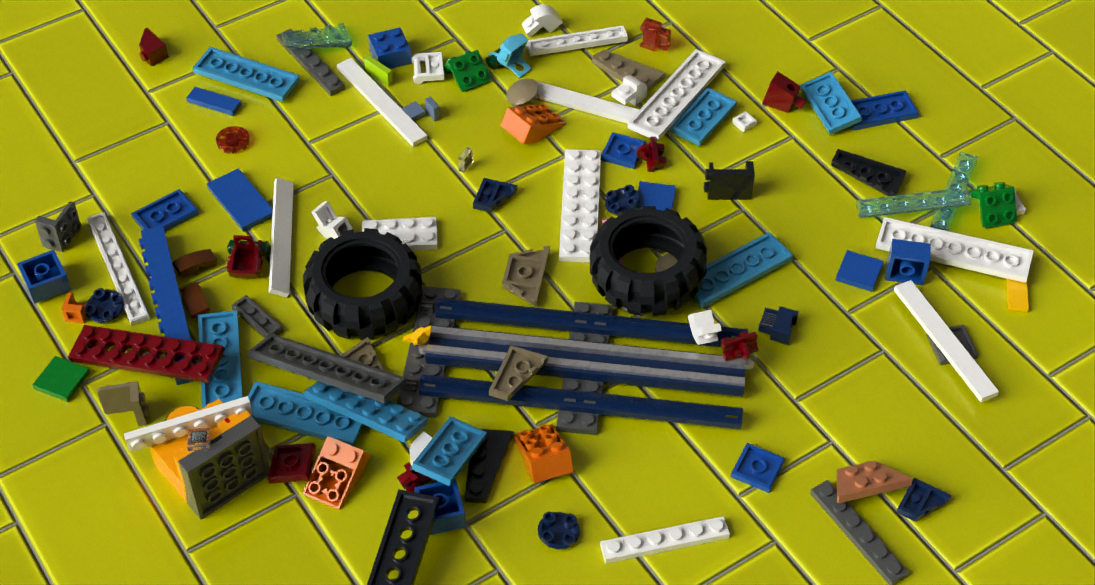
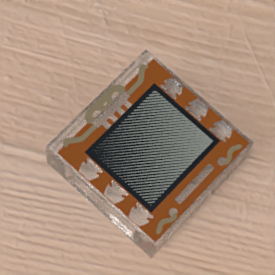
M469 147L458 157V169L463 173L473 162V149Z
M211 428L188 429V451L210 450Z

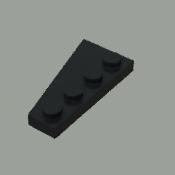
M837 149L831 166L894 200L906 175V170Z

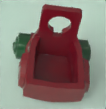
M234 235L233 240H230L227 246L228 253L231 255L228 256L227 272H229L230 277L242 279L258 278L262 271V256H268L271 251L269 242L262 240L254 241L252 236Z

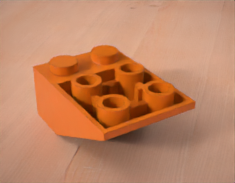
M541 103L538 105L508 107L500 126L522 144H532L561 128L566 122L561 119L560 115L552 112L547 105Z
M552 424L542 425L533 430H523L513 435L527 472L534 483L574 472L570 449Z
M327 436L310 479L303 491V495L340 510L363 475L371 454Z

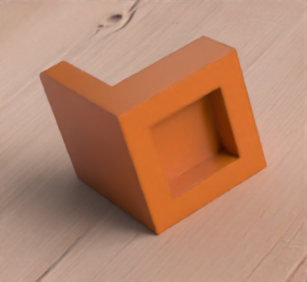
M68 292L61 309L66 322L84 324L87 318L85 312L87 303L76 302L71 292Z

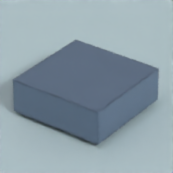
M432 97L426 98V112L434 121L440 120V106Z
M416 101L401 108L413 121L426 116L425 110Z

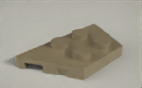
M545 246L544 250L536 252L531 249L522 253L510 254L502 287L530 304L537 306L550 246Z

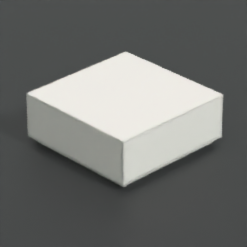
M745 111L733 118L732 123L742 132H746L757 125V120Z

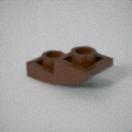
M211 249L189 253L173 261V266L179 275L197 274L200 267L206 268L217 265V258Z
M198 282L180 289L192 318L210 311Z

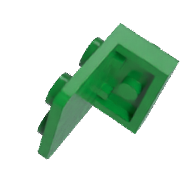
M478 50L467 51L457 58L452 57L447 60L443 67L445 73L452 72L462 92L488 83L491 80V76Z
M996 182L994 186L980 185L977 186V189L970 190L971 197L979 199L982 227H996L1012 224L1017 221L1014 186L1006 185L1005 182Z

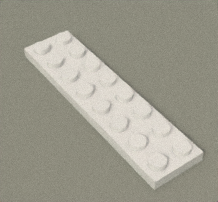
M695 49L628 122V128L649 138L651 136L656 137V141H659L725 67L726 61Z
M565 149L559 261L590 263V245L598 231L600 150Z
M887 217L883 219L876 242V249L884 251L890 250L892 239L931 244L930 261L1025 283L1034 251Z

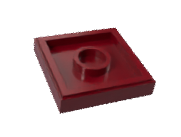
M314 443L275 446L268 475L269 483L308 481L310 479L316 445Z

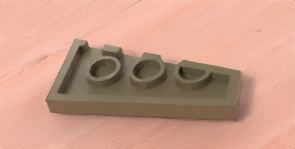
M602 50L592 57L594 65L623 82L625 76L632 75L647 85V91L665 78V72L606 50Z

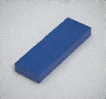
M194 87L186 97L189 103L232 116L241 106V100L198 87Z

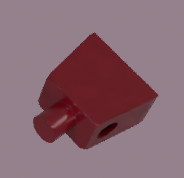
M777 71L770 82L762 104L787 113L793 105L802 109L806 99L798 96L801 88L800 85Z

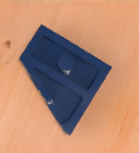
M484 178L474 199L473 208L487 212L493 211L517 192V185Z
M914 478L912 486H909L896 513L917 522L947 504L952 495Z

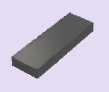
M247 295L231 305L232 310H237L238 315L264 339L271 334L279 335L284 332L283 327Z

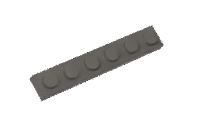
M292 29L276 35L277 41L330 96L345 90V84Z
M828 480L811 489L810 494L889 585H895L908 577L909 572L849 503L843 502L838 504L837 490Z

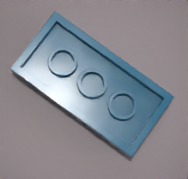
M832 72L800 85L802 93L829 135L862 121L861 115Z
M707 87L671 126L670 132L700 146L735 109L737 101Z
M450 416L413 462L412 470L450 486L486 439L487 432Z

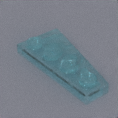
M339 23L337 27L327 25L324 29L320 30L316 27L310 28L308 32L297 30L282 33V41L285 48L290 49L345 48L352 46V40L344 23Z

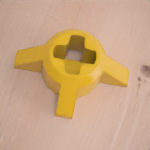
M432 326L416 329L413 333L404 336L403 341L413 343L416 346L424 345L429 340Z

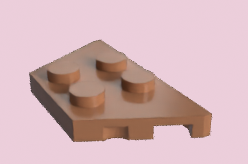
M875 460L837 469L838 504L912 486L911 477Z

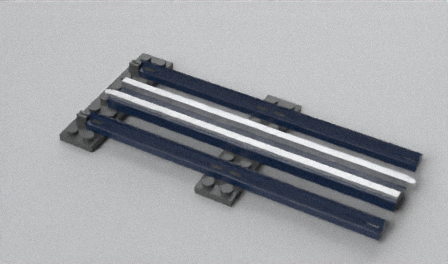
M423 286L413 332L418 328H425L430 325L432 330L429 340L424 345L416 346L410 343L403 377L406 378V385L400 389L397 404L409 410L418 412L425 417L436 418L441 397L559 410L556 431L597 435L599 414L741 429L743 408L602 393L603 382L743 397L745 369H752L754 367V362L751 360H744L742 357L725 361L723 355L608 344L609 336L697 344L692 335L690 323L612 316V305L575 302L574 311L465 301L460 300L461 290ZM456 320L570 331V338H550L454 328ZM721 327L722 331L717 333L718 341L700 345L721 347L722 338L738 336L741 332H748V329ZM510 345L548 356V362L535 375L563 378L562 389L524 385L509 401L489 396V389L493 382L444 377L446 366L498 371ZM725 415L738 416V418L725 417Z

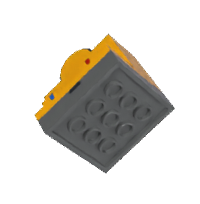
M217 399L202 409L190 405L181 406L168 414L165 421L223 404V402ZM247 410L237 415L234 413L216 426L210 427V431L207 430V433L210 432V435H207L209 437L207 439L209 444L189 446L188 442H191V440H188V438H191V436L187 434L180 438L177 437L164 441L161 444L149 446L157 469L200 520L269 475L270 468L261 426Z

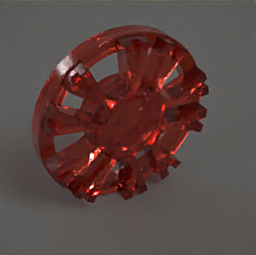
M231 126L224 128L217 134L216 143L219 149L224 150V153L227 152L229 154V152H232L234 154V152L237 153V151L247 148V145L250 143V137L246 129Z

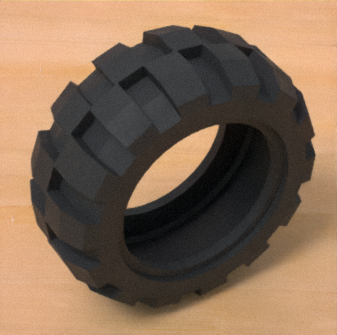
M642 206L640 210L629 208L620 211L617 218L611 216L605 221L593 237L589 256L592 282L601 296H605L609 304L617 309L621 307L627 308L629 314L642 316V312H652L653 316L666 314L670 308L678 310L689 302L690 297L693 298L698 293L704 283L707 268V247L704 238L687 217L681 219L677 211L668 208L662 211L657 210L656 206ZM655 248L670 253L678 262L661 272L640 273L624 267L618 260L625 254L637 249Z
M364 228V232H354V229L341 232L340 237L336 239L330 237L322 242L319 246V251L314 250L305 266L303 287L309 312L314 315L315 320L328 331L334 329V333L343 338L350 339L351 336H359L360 340H364L367 337L371 340L377 334L383 333L384 336H387L397 331L399 323L405 325L416 312V308L421 302L423 292L421 266L417 262V256L406 243L402 244V241L397 236L389 232L383 235L379 233L378 229ZM363 270L381 272L394 280L386 290L370 297H349L333 289V286L344 276Z

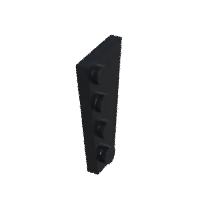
M481 429L487 432L486 439L469 460L465 502H487L495 482V477L499 473L502 460L508 451L510 441H512L513 431Z

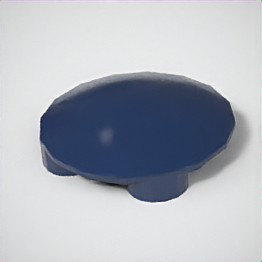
M626 185L624 188L610 190L606 194L605 207L608 212L614 215H618L620 211L629 208L635 210L640 203V194L632 185Z
M98 288L88 300L85 312L96 323L111 322L121 314L124 300L121 294L114 290Z
M546 512L538 525V536L541 541L554 549H566L573 546L580 535L577 518L573 514Z

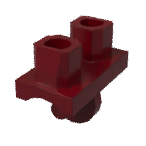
M651 136L650 143L648 145H641L636 151L637 157L646 161L647 171L653 172L655 167L663 169L667 162L666 157L662 156L664 144L657 143L656 137Z
M745 331L733 339L729 337L722 338L723 359L728 361L742 357L746 360L750 358L751 353L758 352V335L756 332L748 333Z
M409 462L404 465L406 471L397 477L403 488L410 492H414V487L423 486L432 480V478L412 470Z

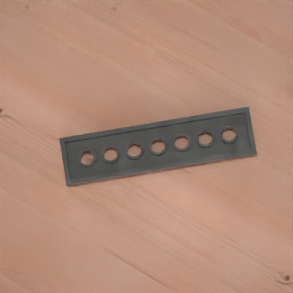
M275 334L269 335L249 350V358L305 376L308 379L323 382L326 385H331L344 391L358 394L362 397L373 399L380 403L388 401L406 385L405 377Z

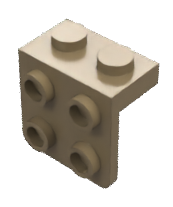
M138 381L107 385L97 389V394L105 414L134 411L138 426L147 425L146 417L150 416L149 406L146 404L145 394L141 392Z

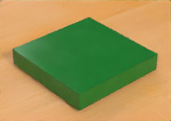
M54 356L33 383V388L68 402L90 371L89 368Z

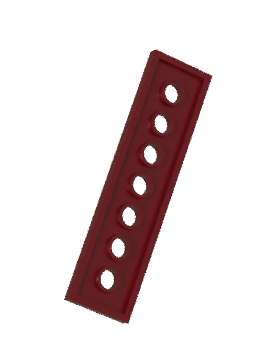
M84 325L68 358L72 362L210 383L225 349L222 345ZM98 343L97 346H94L93 348H91V346H92L93 344ZM115 345V348L108 351L111 346ZM133 348L132 351H129L125 354V351L127 349ZM150 351L149 354L142 356L144 352ZM167 353V356L159 359L162 354ZM185 356L184 359L176 362L179 357ZM203 359L201 362L194 364L196 360Z

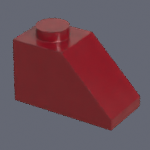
M145 28L139 44L141 51L139 54L144 62L146 61L150 66H153L167 59L168 52L166 44L149 28Z

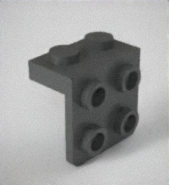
M71 201L56 220L38 216L35 220L42 246L61 252L71 243L74 235L81 229L75 203Z

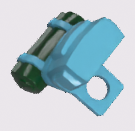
M521 33L508 37L499 49L489 53L488 57H486V63L491 68L503 65L521 78L531 70V67L521 58L528 42L527 38ZM514 63L523 65L524 70L518 71Z

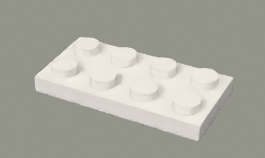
M436 217L362 221V232H364V228L378 229L379 233L383 235L389 232L397 236L402 241V244L406 243L412 251L438 249Z

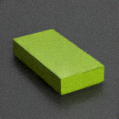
M370 55L364 57L365 71L388 86L393 84L391 69Z

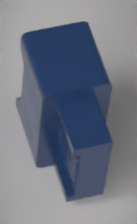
M781 306L778 311L765 307L758 331L770 334V340L789 345L792 333L790 328L796 325L799 311Z

